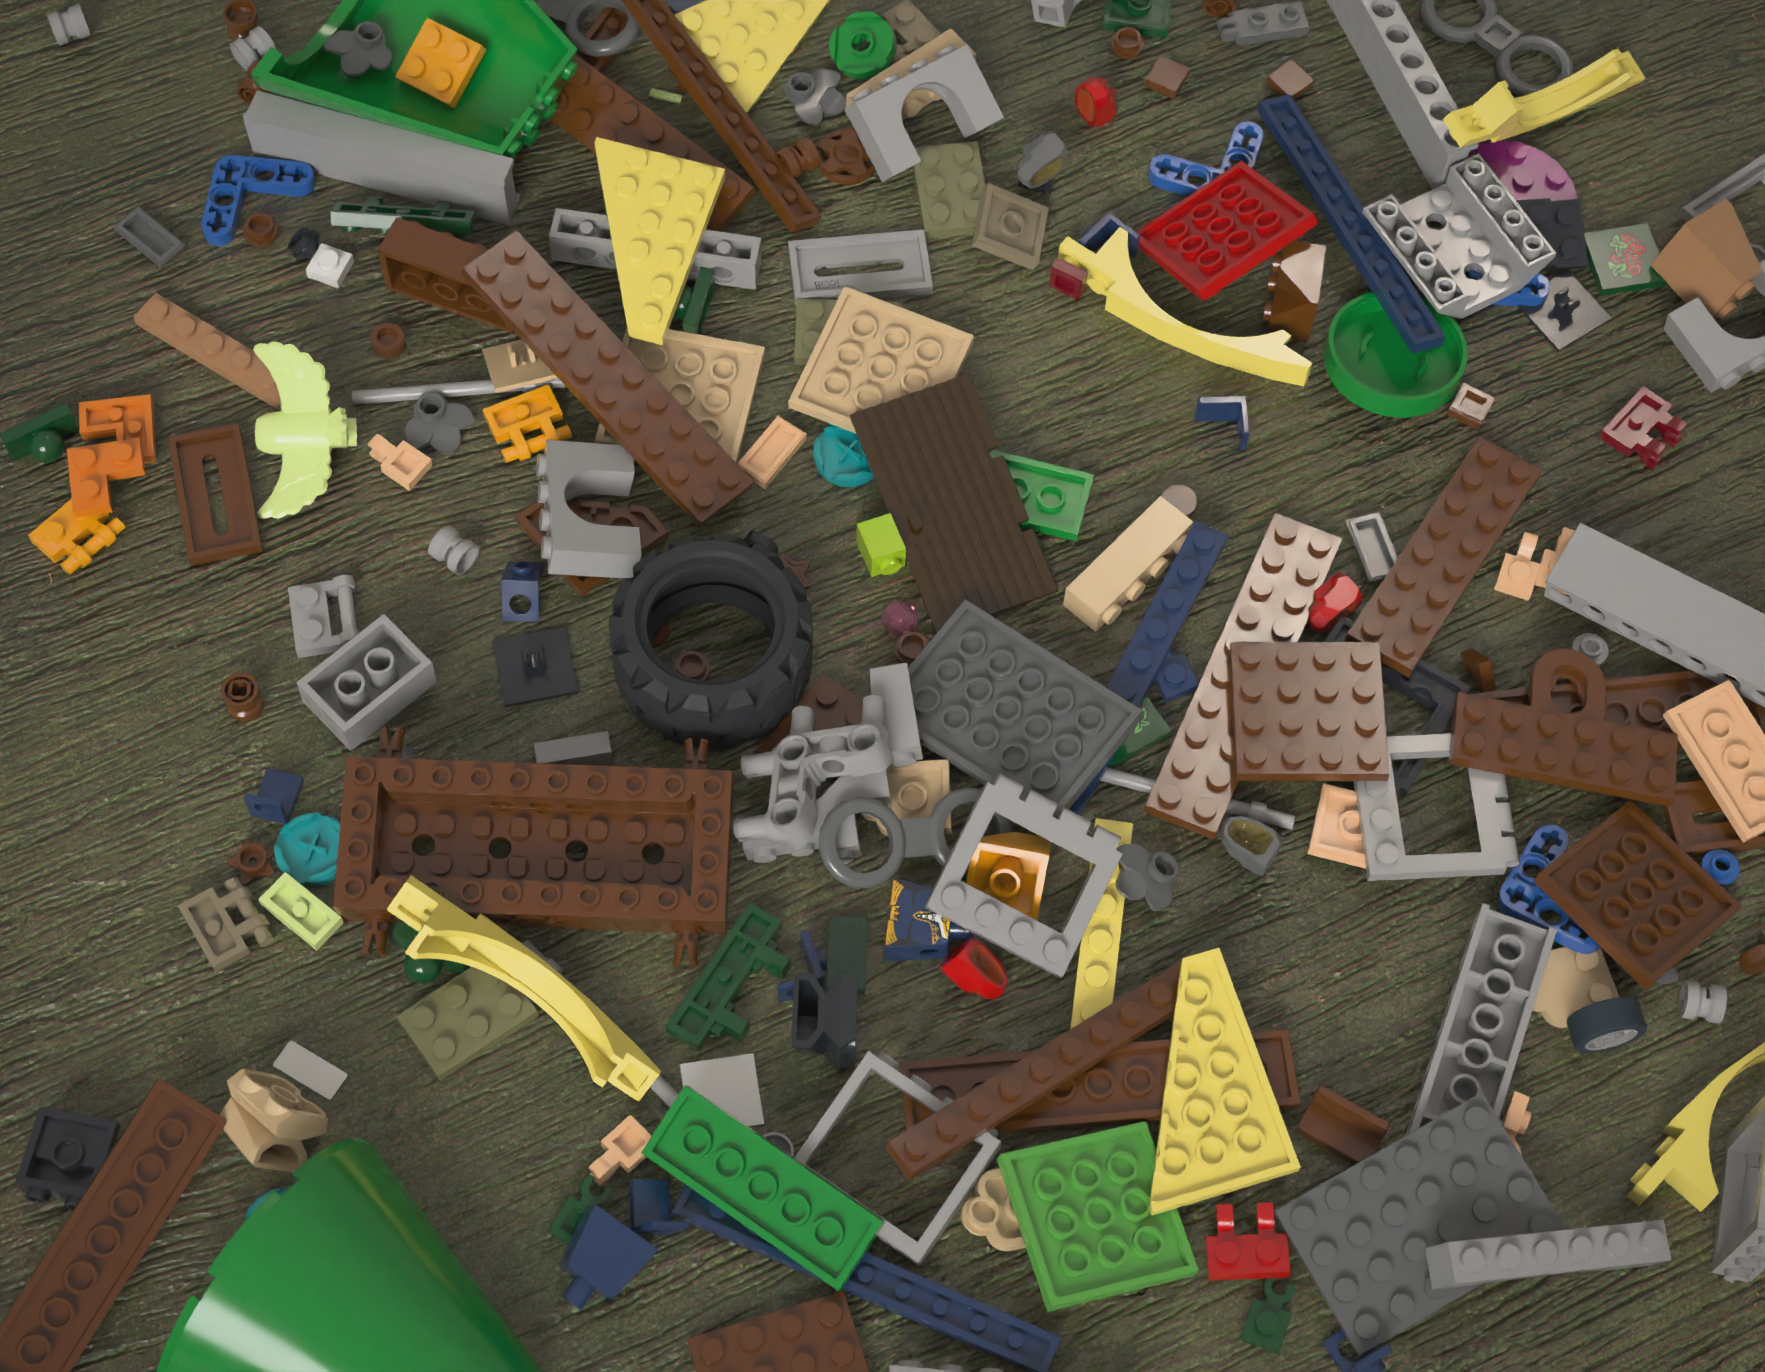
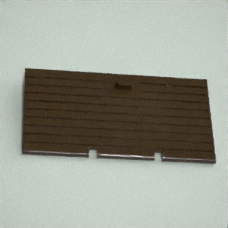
M969 373L850 414V420L888 514L891 513L906 547L907 563L936 634L965 599L992 616L1059 591L1034 529L1021 532L1019 524L1030 519L1004 456L1001 455L991 459L989 451L998 448L999 444Z

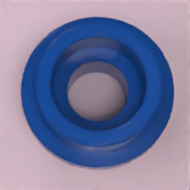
M1722 849L1709 851L1703 857L1700 864L1721 886L1732 884L1740 872V866L1735 856ZM1715 862L1723 864L1727 870H1719Z

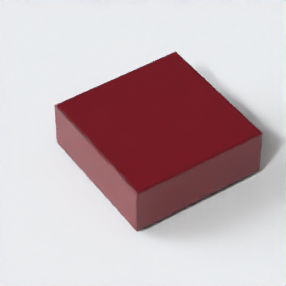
M1056 258L1051 266L1049 286L1076 300H1080L1085 292L1088 272Z

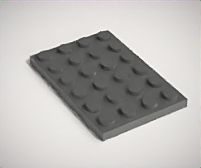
M966 599L908 667L920 743L945 760L948 759L951 764L983 785L985 783L993 785L995 779L1001 773L1024 786L1018 799L1023 801L1027 792L1031 789L1056 802L1057 807L1052 816L1056 819L1063 807L1070 809L1143 718V712L1140 708Z
M1483 1092L1274 1211L1285 1233H1287V1237L1357 1356L1482 1285L1476 1284L1432 1290L1425 1248L1454 1241L1567 1230Z

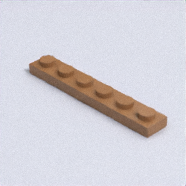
M155 293L135 314L134 320L139 327L281 411L277 385L268 368L250 348L158 293Z

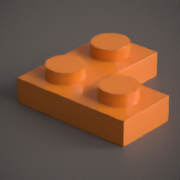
M151 394L79 402L80 435L83 440L116 436L117 441L140 437L143 447L144 464L157 462L154 404Z
M140 437L67 449L72 509L76 518L112 512L109 481L146 475Z

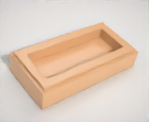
M777 416L737 464L755 484L766 489L807 440V433Z

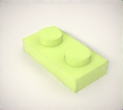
M286 872L258 899L261 906L316 951L343 924L342 917Z

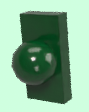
M700 267L694 289L684 286L673 316L677 319H684L683 332L701 335L715 290L713 269Z
M62 404L2 432L0 436L13 462L31 454L39 462L50 463L62 457L65 450L64 438L78 432L79 429L68 405Z
M398 921L392 931L396 946L403 950L408 949L419 933L403 921ZM408 954L404 961V971L408 978L415 983L421 984L434 981L440 975L442 967L457 974H461L471 967L443 959H414Z

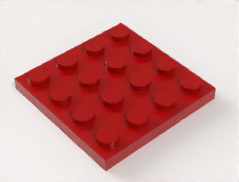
M1240 161L1137 230L1136 233L1140 235L1139 250L1202 301H1205L1209 297L1216 295L1221 289L1237 278L1244 276L1249 270L1265 259L1275 255L1277 251L1295 239L1303 236L1318 223L1313 212L1243 161Z

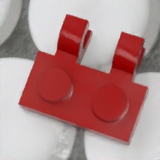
M1273 1202L1257 1203L1256 1219L1258 1234L1234 1235L1233 1205H1216L1218 1236H1206L1209 1281L1290 1277L1287 1233L1275 1234Z

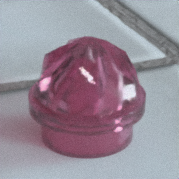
M895 599L883 612L881 622L886 625V630L890 634L902 636L907 632H914L917 629L919 618L913 604L909 601L903 602L900 599Z

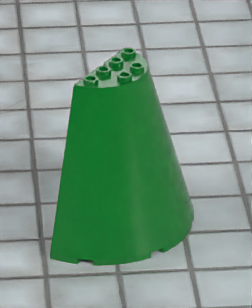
M342 0L302 52L297 50L284 59L282 53L270 47L251 72L255 84L267 92L514 159L525 145L531 147L540 134L538 128L543 120L550 121L559 106L555 101L565 82L570 81L576 73L579 64L575 62L577 48L534 0ZM427 18L481 44L487 49L455 108L420 92L395 77ZM369 21L378 24L385 34V45L392 54L390 65L385 71L377 70L371 66L361 76H346L341 70L342 56L325 51L324 45L326 41L338 31H354L357 25L362 22Z
M361 1137L356 1142L351 1138H345L315 1154L292 1173L297 1180L291 1187L288 1185L284 1189L285 1194L283 1196L276 1191H272L254 1210L207 1270L208 1274L214 1278L208 1288L205 1286L201 1290L203 1294L199 1299L193 1295L189 1298L167 1340L156 1371L543 1372L375 1146Z

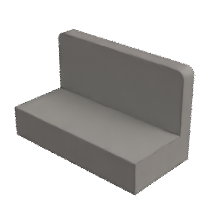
M608 731L534 743L536 763L614 766Z

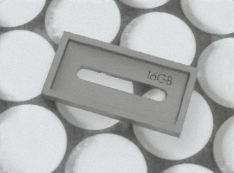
M924 229L788 241L795 306L797 305V298L838 300L844 286L878 299L930 295L933 292ZM876 262H881V264L901 263L904 266L901 270L824 277L816 276L814 273L816 270L821 269V267H826L827 269L874 265Z

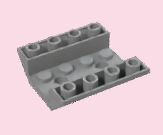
M1480 154L1451 166L1446 183L1401 205L1393 195H1390L1364 207L1362 211L1438 314L1462 319L1520 291L1556 256L1555 250ZM1436 221L1442 224L1444 228L1440 230L1429 228L1426 223ZM1473 270L1478 272L1482 278L1479 280L1469 279L1464 273Z

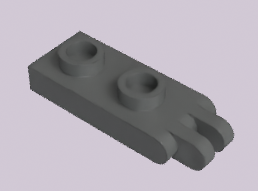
M1301 1L1232 11L1228 14L1227 18L1219 19L1216 23L1218 30L1221 31V40L1223 42L1235 41L1237 45L1308 35L1310 27Z

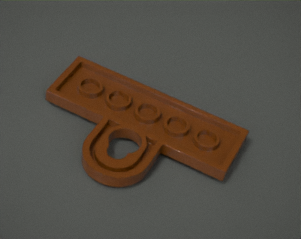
M1556 649L1544 654L1534 666L1529 677L1527 705L1461 692L1457 693L1453 705L1449 764L1670 807L1675 801L1678 734L1604 720L1606 681L1600 667L1590 657L1579 651ZM1566 678L1574 683L1576 694L1582 702V710L1580 712L1566 713L1554 705L1550 693L1556 687L1557 680Z

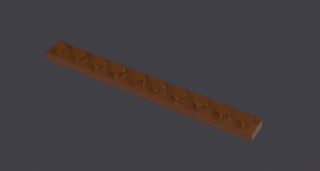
M622 0L790 232L793 233L817 225L822 217L820 212L665 1Z
M1181 961L888 1141L885 1150L910 1181L1174 1015Z

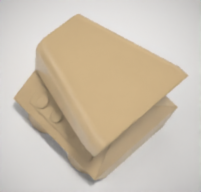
M241 1069L227 1080L231 1097L220 1113V1116L227 1119L226 1125L223 1128L225 1133L255 1167L293 1173L307 1160V1153L301 1140L327 1133L328 1119L325 1117V1112L314 1103L304 1099L296 1086L275 1074Z

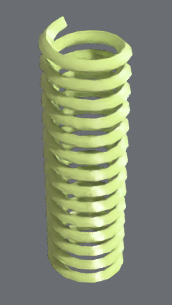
M653 88L649 93L651 98L656 97V99H663V101L670 100V102L672 101V103L681 104V99H684V96L681 94Z

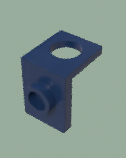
M1108 213L1096 225L1092 223L1085 229L1079 244L1094 252L1121 227L1128 232V239L1130 241L1128 253L1134 258L1138 252L1140 235L1111 213Z
M1219 394L1213 397H1198L1194 414L1195 421H1237L1239 451H1245L1249 437L1246 396L1230 397L1225 394Z
M529 561L507 562L501 579L503 621H539V584L544 571V563ZM517 594L525 595L531 602V608L526 612H517L511 607L510 599Z
M267 768L257 795L245 793L244 800L251 816L281 824L288 823L304 782L303 777Z
M808 930L800 932V945L809 972L816 977L824 990V975L822 971L827 970L823 951L821 947L814 949ZM794 980L777 985L779 1003L793 999L794 990H790L794 988Z
M633 1179L629 1181L631 1230L638 1235L668 1236L689 1228V1222L670 1221L668 1180Z
M1342 1329L1322 1343L1341 1372H1382L1386 1369L1383 1362L1392 1352L1391 1347L1387 1343L1378 1350L1374 1347L1361 1354L1357 1360H1347L1339 1352L1340 1341L1347 1338Z

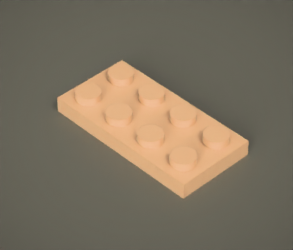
M1727 680L1666 711L1663 717L1673 733L1678 734V741L1739 838L1745 843L1765 832V734L1731 681Z

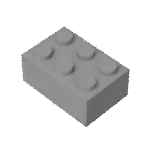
M383 614L296 683L303 703L352 751L437 683L432 662Z

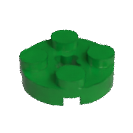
M868 11L856 12L846 17V22L839 29L836 26L830 37L829 52L843 75L855 79H867L876 76L891 66V61L896 52L897 41L893 30L881 16ZM862 39H867L870 46L865 51L860 52L859 49H855L856 45L862 43Z

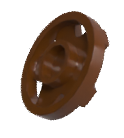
M854 128L834 131L824 138L822 137L818 143L817 151L821 160V165L818 169L824 177L832 182L843 185L858 184L869 179L876 171L873 164L866 169L864 162L870 160L863 144L860 143L861 140ZM822 153L829 157L825 164L822 161ZM847 171L852 176L839 175L838 173Z

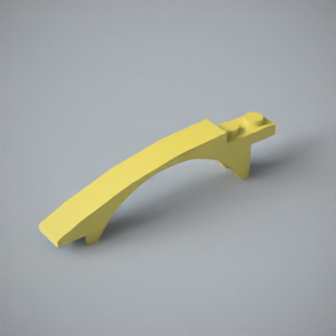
M1616 49L1577 73L1525 96L1514 98L1508 89L1509 85L1507 82L1501 81L1475 104L1451 111L1443 120L1450 131V135L1460 148L1488 139L1495 143L1578 112L1618 94L1646 78L1629 51L1621 53L1619 49Z
M1121 227L1117 229L1096 254L1068 236L1060 244L1058 258L1088 272L1086 284L1094 292L1107 296L1106 311L1156 339L1213 363L1275 381L1304 386L1307 383L1312 362L1285 346L1290 340L1291 335L1284 330L1250 337L1222 336L1195 329L1163 311L1151 300L1138 282L1129 259L1128 232Z
M410 875L387 908L389 912L419 932L406 950V954L414 959L432 958L462 963L489 973L513 986L545 1010L567 1033L581 1053L589 1069L592 1081L601 1087L608 1081L636 1101H640L660 1075L661 1070L610 1018L537 954L481 913L474 919Z
M1765 1042L1720 1073L1666 1126L1663 1132L1668 1137L1654 1152L1660 1159L1652 1168L1645 1162L1630 1179L1636 1186L1627 1197L1637 1206H1640L1663 1180L1700 1212L1717 1196L1719 1191L1712 1173L1709 1156V1130L1712 1115L1725 1086L1744 1070L1765 1061Z

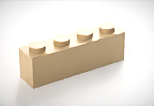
M950 28L847 93L846 108L854 103L852 96L869 87L874 93L882 88L880 82L896 73L899 74L900 78H903L910 74L908 67L925 58L928 64L938 60L935 53L953 44L957 50L967 44ZM969 47L976 61V53ZM911 90L903 102L902 121L907 117H914L921 108L932 101H938L942 98L928 90Z
M1160 496L1066 588L1063 606L1095 632L1104 623L1110 625L1122 611L1121 607L1128 600L1133 602L1141 595L1145 589V583L1152 576L1158 578L1165 571L1169 564L1168 560L1175 553L1178 554L1194 522Z

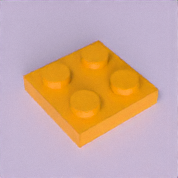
M427 18L395 77L420 92L455 108L487 49L481 44Z

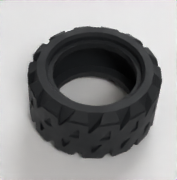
M712 534V540H704L698 535L673 540L668 543V551L663 552L655 549L633 566V577L624 578L621 581L613 598V614L609 616V633L614 676L620 695L623 699L629 701L630 711L650 730L660 728L662 730V737L684 745L685 739L692 738V743L695 745L702 738L709 741L708 749L734 747L746 735L749 742L754 741L774 730L782 717L787 718L791 714L792 709L796 707L803 697L805 685L809 683L813 654V623L811 605L807 602L805 588L791 567L785 568L777 554L758 543H754L751 549L742 538L722 534ZM705 603L728 604L747 611L764 625L772 639L766 653L750 669L737 676L714 681L692 679L675 672L659 659L652 648V644L661 627L671 617L684 609Z

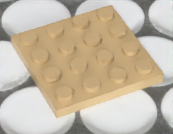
M844 286L788 401V406L791 409L856 434L849 417L850 414L957 378L974 342V335Z
M626 327L622 341L625 346L726 453L738 463L765 357V347L668 329L663 345L629 337ZM599 423L595 443L620 445L603 425Z

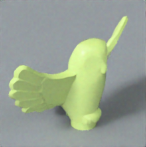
M274 341L269 344L259 343L254 347L255 354L268 368L277 385L281 403V411L264 414L258 417L255 423V444L257 449L269 454L282 455L281 472L271 496L257 512V516L262 519L269 517L281 518L287 514L294 515L304 505L313 503L317 495H322L327 491V480L332 474L329 466L332 461L330 456L331 450L347 448V446H357L356 418H347L345 414L346 409L341 407L331 412L329 406L330 397L327 394L330 384L325 379L324 365L320 362H314L308 353H300L293 344L283 345Z

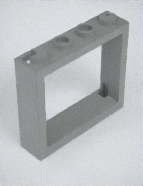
M868 1051L794 1158L814 1171L807 1164L872 1071L933 1113L944 1108L954 1100L945 1097L941 1101L930 1093L933 1087L914 1074L909 1079L897 1071L900 1065L891 1057L882 1052L875 1056ZM993 1128L974 1140L983 1147L918 1242L888 1221L884 1223L876 1237L920 1267L1000 1150L1001 1141L996 1138L999 1132ZM814 1171L816 1174L827 1180L825 1177Z
M1765 1095L1730 1132L1725 1142L1711 1273L1723 1275L1724 1279L1731 1283L1735 1280L1751 1282L1765 1270Z

